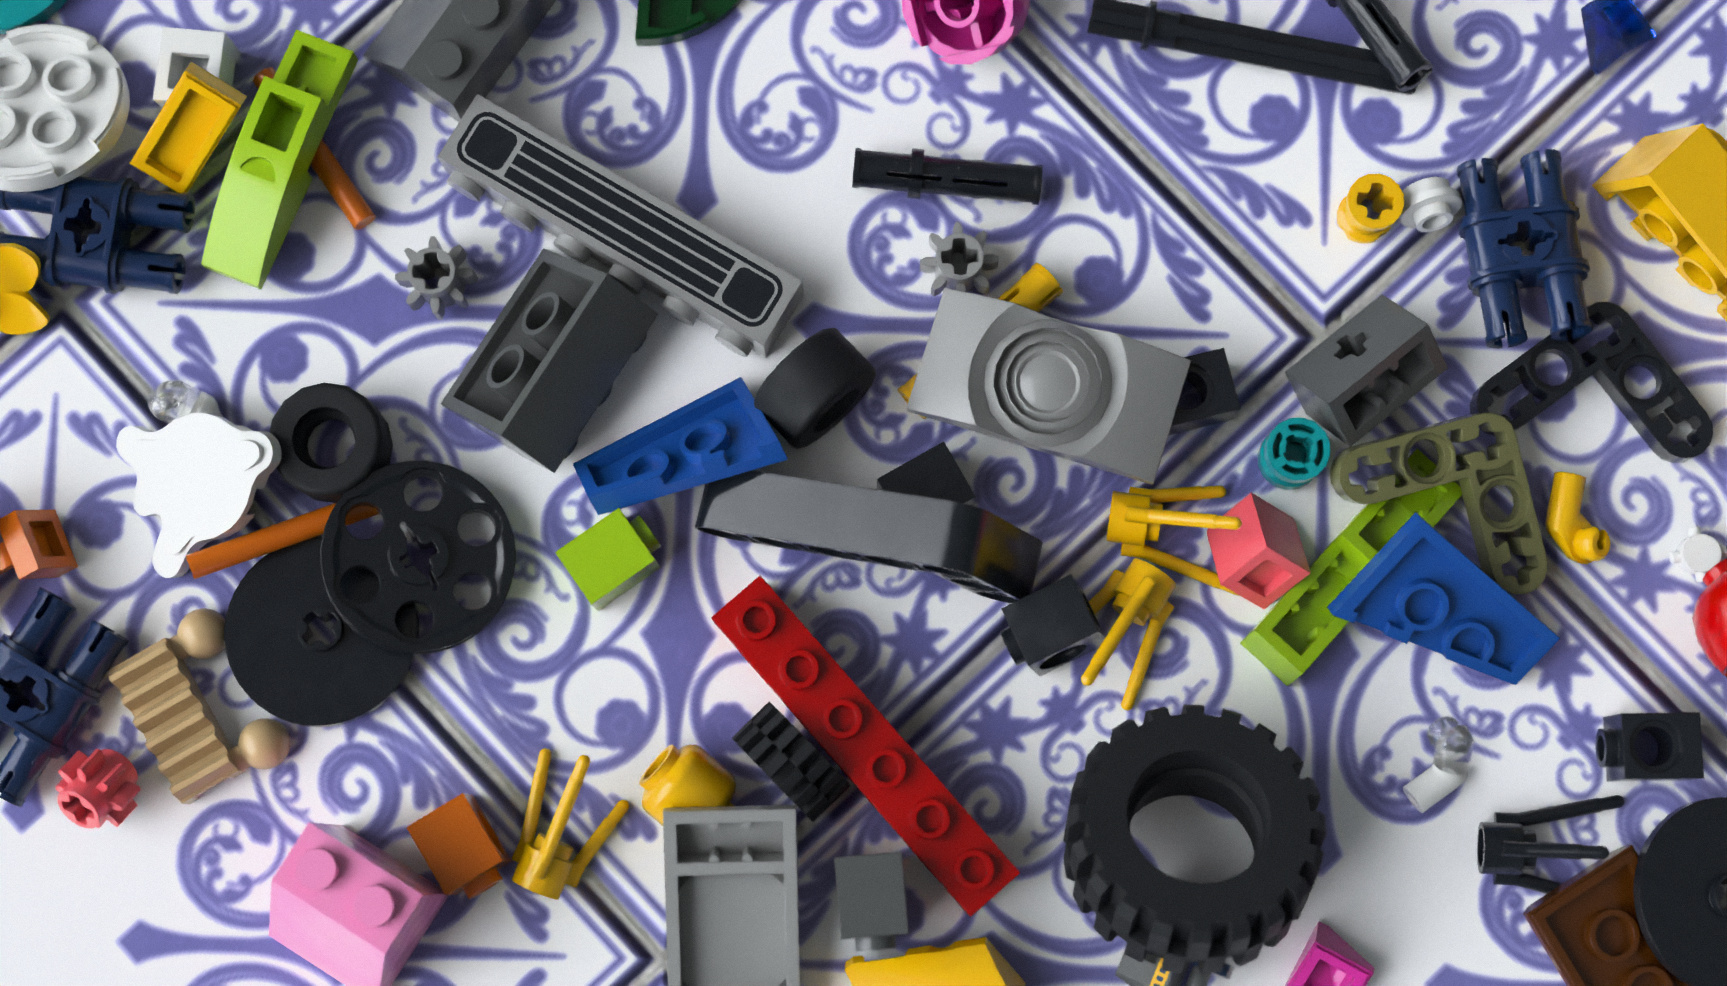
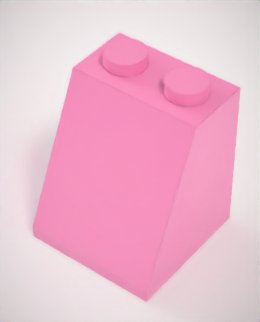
M309 822L271 880L269 936L346 986H392L449 895H445L441 887L344 825Z

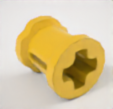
M1380 173L1367 174L1356 180L1350 187L1347 196L1341 200L1336 212L1337 224L1345 232L1349 240L1359 244H1370L1390 230L1391 226L1401 216L1404 208V194L1400 186L1391 177ZM1364 199L1373 201V211L1380 213L1376 219L1367 217V207L1360 205Z

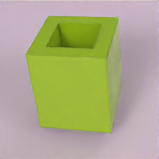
M619 508L555 552L590 604L598 611L661 568L651 554L661 547L658 540L640 515L629 522Z

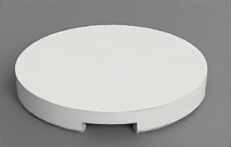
M37 24L6 31L8 38L0 41V190L10 192L40 191L62 185L79 177L93 168L109 153L118 141L128 119L130 109L129 87L123 71L113 55L89 33L77 28L57 24Z

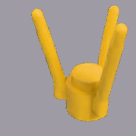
M1219 485L1145 489L1130 486L1129 493L1113 491L1106 541L1122 543L1120 556L1142 558L1214 588L1240 596L1221 585L1217 573L1145 545V540L1158 542L1161 524L1238 530L1242 526V521L1238 517L1162 510L1163 504H1160L1222 498L1226 495L1225 487Z
M1135 558L1125 573L1115 569L1104 587L1089 600L1094 613L1097 614L1115 596L1112 607L1120 615L1081 677L1082 683L1086 686L1093 684L1132 622L1144 626L1147 620L1150 619L1121 702V707L1126 711L1131 710L1134 706L1162 627L1175 608L1168 602V599L1177 585L1172 578L1159 568L1144 560Z
M543 748L539 752L521 837L511 858L518 863L511 880L534 893L559 900L565 884L577 888L586 866L628 811L629 803L627 800H620L608 816L604 818L576 857L570 860L574 848L560 841L590 765V758L587 755H581L569 777L547 834L538 833L535 839L552 756L548 748Z

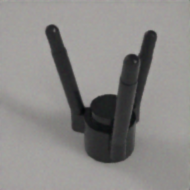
M1614 795L1520 813L1495 812L1494 822H1480L1478 827L1477 864L1479 873L1493 874L1494 885H1514L1545 894L1551 892L1563 883L1523 872V869H1535L1537 857L1606 859L1609 856V850L1605 846L1537 842L1534 830H1523V827L1620 808L1625 803L1624 798L1620 795Z

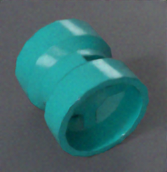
M1306 418L1287 419L1280 422L1261 443L1257 454L1258 467L1262 476L1272 486L1283 490L1299 489L1308 485L1327 466L1331 455L1330 441L1325 431L1316 422Z

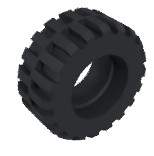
M1184 704L1182 713L1170 716L1166 707L1146 711L1143 725L1138 727L1134 720L1128 719L1112 729L1110 744L1106 741L1098 742L1087 755L1084 771L1077 773L1071 791L1063 841L1066 843L1063 857L1066 878L1075 881L1073 898L1082 913L1095 911L1094 929L1107 942L1112 941L1117 935L1127 942L1125 955L1143 963L1147 953L1163 958L1161 970L1182 973L1185 962L1198 963L1201 974L1221 972L1225 959L1232 956L1234 963L1242 966L1258 958L1263 944L1268 947L1276 946L1287 935L1292 921L1298 920L1308 900L1323 860L1324 852L1321 850V847L1326 837L1325 815L1320 811H1316L1321 799L1314 779L1310 777L1299 778L1304 762L1291 747H1286L1283 751L1277 749L1273 745L1277 734L1261 723L1257 724L1256 728L1252 730L1240 724L1242 714L1223 708L1221 717L1205 715L1204 705ZM1181 795L1200 797L1225 808L1242 824L1252 842L1254 858L1246 870L1223 881L1214 883L1183 881L1165 874L1143 856L1130 833L1131 820L1140 809L1156 800Z

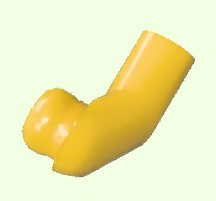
M1555 472L1545 519L1547 532L1567 558L1576 563L1589 564L1592 561L1604 559L1610 550L1611 542L1609 535L1605 530H1599L1597 527L1592 526L1580 512L1586 477L1568 472Z

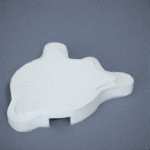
M191 413L173 420L166 427L156 432L143 426H128L119 432L116 443L119 455L137 473V483L133 498L134 510L141 516L159 515L163 522V527L152 556L156 572L164 578L182 577L190 568L185 555L199 551L200 548L210 541L231 536L243 529L254 517L255 514L247 513L253 503L256 489H265L269 475L279 465L282 457L279 441L272 433L253 431L244 425H235L226 418H223L222 414Z

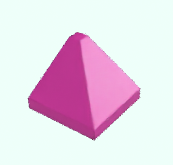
M1319 921L1285 986H1366L1374 974L1375 968L1333 929Z

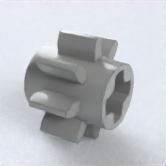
M955 222L953 234L942 239L934 233L929 235L928 243L936 253V257L921 259L920 271L924 273L935 272L936 279L931 287V295H939L944 288L968 292L975 287L983 294L989 292L990 283L981 272L982 270L988 271L998 268L999 256L993 254L984 255L982 248L987 240V232L982 231L975 237L963 233L960 222ZM952 254H964V261L968 264L966 274H954V267L950 264Z
M431 236L428 242L429 248L422 249L417 253L410 248L404 250L410 260L407 272L395 274V280L400 286L415 288L406 299V303L413 311L420 309L427 302L437 319H443L446 307L452 306L455 303L464 308L469 306L466 298L463 296L465 284L478 282V276L471 269L458 268L467 256L462 246L457 245L449 253H446L437 238ZM443 267L448 276L439 278L438 288L431 289L425 280L434 278L435 268Z

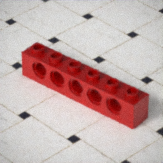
M761 575L711 617L725 637L968 916H973L1020 874L1018 869Z

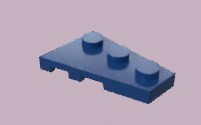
M739 377L573 463V466L598 515L615 511L617 508H625L788 460L764 414L761 410L755 408L754 397L742 377Z

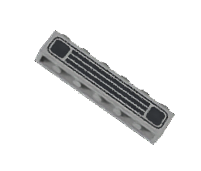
M479 94L475 96L438 155L439 161L450 175L446 182L459 193L476 202H479L483 195L489 197L503 206L500 214L514 225L530 233L533 232L536 225L557 237L553 244L566 255L584 264L589 257L603 263L610 268L607 274L630 292L639 295L644 287L663 298L664 301L661 307L678 320L693 326L698 318L717 329L718 333L715 339L741 356L747 357L751 350L767 358L804 296L802 280Z

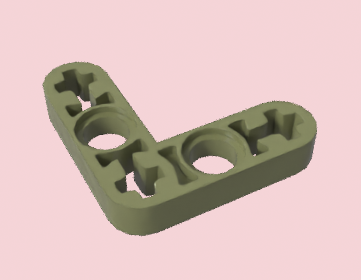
M1474 413L1351 446L1341 451L1333 460L1330 469V480L1335 492L1344 500L1358 504L1378 503L1459 480L1481 569L1510 594H1528L1537 589L1544 581L1548 570L1547 556L1517 436L1511 423L1503 416L1495 413ZM1479 425L1483 432H1494L1496 443L1487 447V458L1483 451H1465L1456 454L1452 442L1462 443L1476 439L1480 434ZM1451 431L1450 439L1447 436V432ZM1422 439L1431 442L1438 452L1436 468L1425 477L1416 475L1408 464L1410 448L1414 443ZM1388 448H1391L1390 456L1386 452ZM1359 458L1363 465H1382L1391 462V467L1395 473L1371 477L1367 480L1368 491L1366 492L1362 485L1351 484L1349 481V473L1358 470L1357 459ZM1456 460L1459 463L1458 468H1456ZM1396 477L1400 481L1398 485H1395ZM1497 485L1505 486L1511 492L1514 504L1510 515L1500 522L1493 521L1488 517L1484 509V499L1487 492ZM1520 528L1521 535L1519 537L1508 536L1513 554L1525 556L1527 566L1518 569L1517 575L1519 580L1513 575L1503 574L1502 564L1511 560V553L1507 541H1493V532H1512Z

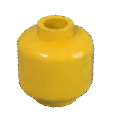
M696 744L686 745L680 749L674 745L668 746L654 759L639 781V785L645 789L642 795L643 809L662 826L664 808L735 806L730 802L736 790L734 775Z

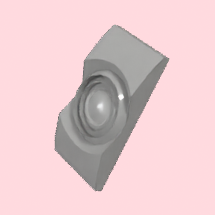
M944 288L906 410L1153 485L1191 360L1118 333L1083 327L1058 320L1016 303Z
M796 805L664 808L663 837L668 986H801Z

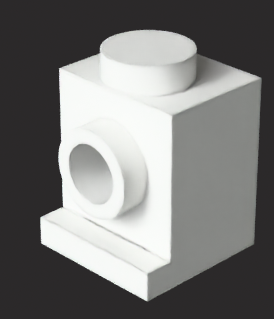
M163 27L153 100L163 108L191 61L232 86L235 63L239 64L240 60L239 49L225 32Z

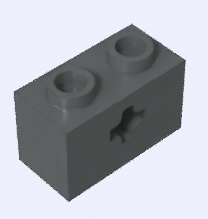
M1381 294L1286 370L1285 374L1306 415L1351 447L1447 370L1448 367L1429 325Z
M902 852L834 857L841 939L855 938L856 951L896 948L895 935L909 934Z

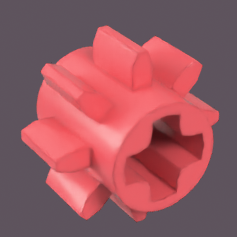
M96 748L88 757L78 750L58 771L63 778L55 787L60 792L57 797L58 805L68 819L81 827L100 828L106 820L118 827L137 807L136 802L133 800L141 790L136 785L138 781L137 771L133 764L117 751Z

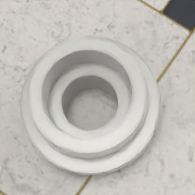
M1429 177L1410 184L1402 191L1404 194V208L1399 218L1402 225L1416 228L1420 232H1432L1442 229L1452 222L1453 215L1460 210L1462 206L1458 190L1450 187L1449 181L1446 178Z

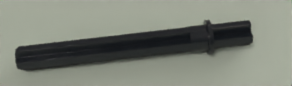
M1093 0L1087 33L1141 43L1140 50L1147 51L1148 46L1152 45L1404 95L1414 94L1418 87L1416 86L1405 92L1399 91L1394 80L1370 49L1157 8V1L1152 0L1149 6L1118 0Z

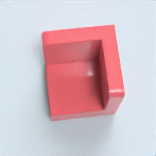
M1252 492L1223 515L1240 518L1242 526L1238 530L1207 529V536L1220 584L1262 609H1266L1311 573L1294 519Z

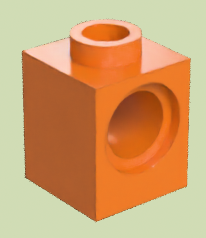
M462 793L406 827L445 895H457L462 891L465 892L468 899L480 895L503 880L498 869L512 861L474 795Z

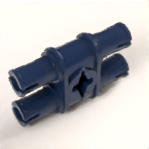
M1545 149L1546 161L1542 162V164L1539 150L1528 153L1520 159L1529 208L1515 210L1503 208L1496 160L1482 158V170L1477 173L1475 159L1460 164L1456 169L1457 176L1460 179L1466 214L1460 221L1461 224L1458 230L1460 237L1465 239L1471 276L1467 279V284L1473 295L1480 297L1486 332L1485 342L1489 348L1502 349L1501 339L1505 338V335L1507 336L1508 348L1520 345L1528 339L1527 331L1524 328L1518 290L1523 288L1540 287L1544 289L1552 339L1566 340V330L1570 328L1572 339L1584 337L1593 331L1592 323L1589 321L1582 282L1588 277L1590 266L1589 261L1583 258L1577 228L1580 212L1579 207L1575 206L1574 202L1567 200L1561 167L1562 158L1558 150ZM1524 242L1527 251L1534 252L1533 255H1523L1520 246H1514V243Z
M79 176L62 185L40 191L10 192L0 190L1 210L10 211L13 209L52 214L50 233L46 239L6 234L0 231V243L19 244L38 256L41 263L40 275L50 286L61 287L64 283L100 287L110 294H116L118 291L122 292L126 286L168 291L172 294H178L181 291L184 281L175 279V274L185 275L183 255L130 249V240L136 225L188 233L192 228L194 220L185 218V213L195 214V200L192 193L183 192L181 194L141 189L138 182L128 177H121L118 181L83 176ZM96 222L101 225L99 234H89L86 241L82 239L83 230L94 229Z
M42 587L38 589L37 596L12 634H3L0 638V725H9L15 729L13 734L18 738L0 765V798L19 807H22L26 802V797L52 758L58 760L61 755L67 754L69 750L66 747L68 741L92 705L98 706L101 701L99 698L101 692L97 689L122 649L129 643V640L122 635L114 634V630L92 620L89 625L90 628L64 668L56 667L54 669L47 665L49 659L44 655L77 608L67 601L63 602L61 597ZM17 684L33 686L32 692L39 697V702L45 705V709L29 707L30 701L23 695V691L17 688Z

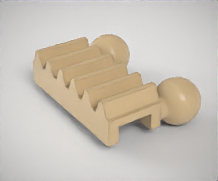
M208 608L196 609L186 614L179 623L177 635L170 639L163 638L109 669L111 683L120 690L123 705L132 712L135 727L144 734L147 749L156 756L159 771L168 778L171 784L170 791L173 796L180 800L181 804L193 803L200 799V794L230 777L236 778L249 767L265 770L278 766L286 759L291 743L289 733L281 723L273 719L261 718L250 722L244 727L240 733L238 745L234 747L230 745L184 661L189 656L197 659H209L217 656L225 649V618L217 611Z

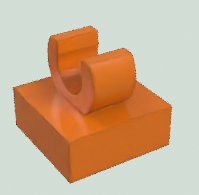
M55 509L14 510L0 518V533L4 541L0 543V575L14 568L19 579L56 578L78 567Z

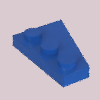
M1416 512L1327 606L1333 616L1351 623L1357 621L1382 631L1385 636L1406 644L1411 642L1443 654L1450 661L1516 685L1560 639L1551 628Z

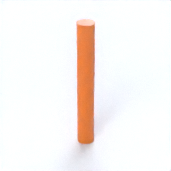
M269 67L257 73L252 80L257 89H259L264 76L273 79L276 71L274 68ZM322 139L310 165L355 230L363 229L375 220L376 215Z
M336 503L185 555L194 580L322 535ZM370 506L353 508L346 517L345 526L379 515V512Z

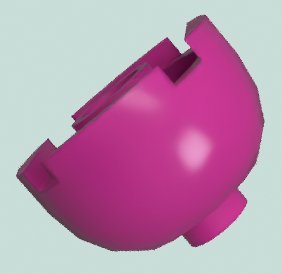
M902 0L903 17L912 37L921 47L928 45L935 53L943 56L938 59L948 64H974L1003 51L1022 31L1030 8V0Z

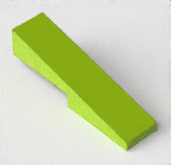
M1418 449L1408 457V464L1411 470L1421 477L1431 474L1437 466ZM1396 477L1395 485H1398L1400 481ZM1453 481L1378 503L1366 504L1309 566L1311 573L1287 591L1240 644L1286 686L1290 685L1304 674L1349 622L1333 616L1327 606L1415 512L1434 527L1461 497L1460 486Z

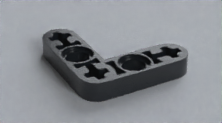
M1596 302L1588 306L1587 310L1589 319L1595 324L1599 325L1605 321L1611 324L1614 331L1607 338L1612 347L1602 340L1580 355L1578 349L1573 345L1583 337L1572 339L1571 328L1566 330L1569 342L1566 340H1554L1551 338V335H1548L1482 384L1473 394L1470 402V414L1489 413L1487 408L1494 402L1489 392L1492 391L1494 395L1500 398L1522 383L1529 394L1509 409L1513 420L1511 421L1505 414L1500 415L1510 422L1514 431H1516L1589 376L1593 375L1650 449L1662 460L1671 463H1681L1694 458L1707 449L1713 437V425L1707 412L1630 315L1619 305L1611 302ZM1553 353L1564 360L1568 374L1563 384L1551 386L1543 383L1538 378L1535 372V362L1540 354ZM1583 360L1589 363L1588 367H1585ZM1641 366L1647 368L1653 374L1656 380V389L1651 398L1639 399L1627 391L1624 384V376L1629 367ZM1517 371L1520 379L1515 377L1513 372ZM1533 396L1540 400L1539 404H1535ZM1669 396L1674 404L1663 411L1675 424L1682 423L1685 420L1690 424L1693 430L1688 433L1686 438L1691 446L1684 441L1675 445L1669 441L1667 435L1673 430V426L1663 412L1651 419L1645 411L1659 405ZM1484 432L1489 435L1495 436L1494 432Z

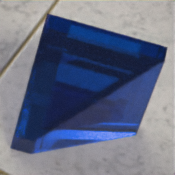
M1593 0L1581 8L1590 67L1596 76L1657 37L1656 32L1632 0Z

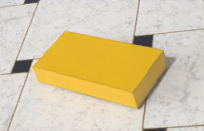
M191 61L129 164L177 193H188L247 96Z

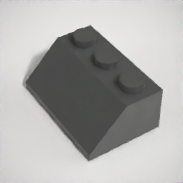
M403 0L363 56L383 72L460 122L477 94L484 98L487 97L557 0Z
M543 248L440 404L519 455L555 473L563 459L567 458L575 449L580 433L597 407L603 404L609 397L613 383L632 354L638 351L645 342L647 331L658 316V313L609 274Z

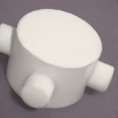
M1695 526L1687 529L1689 538L1681 541L1676 551L1670 552L1669 558L1672 564H1678L1684 572L1695 575L1696 582H1703L1702 579L1705 574L1718 564L1721 558L1727 557V548L1725 545H1719L1713 537L1701 534L1700 527Z

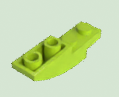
M296 30L274 78L263 77L236 141L219 191L201 262L204 268L262 290L313 178L307 170L357 65L358 59L353 51Z

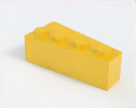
M1703 123L1644 136L1591 186L1606 201H1609L1617 194L1638 215L1629 224L1647 242L1654 237L1662 244L1669 246L1680 257L1678 259L1679 266L1675 270L1691 286L1694 285L1699 290L1710 295L1717 294L1723 300L1717 306V312L1727 321V141L1719 133L1707 128Z

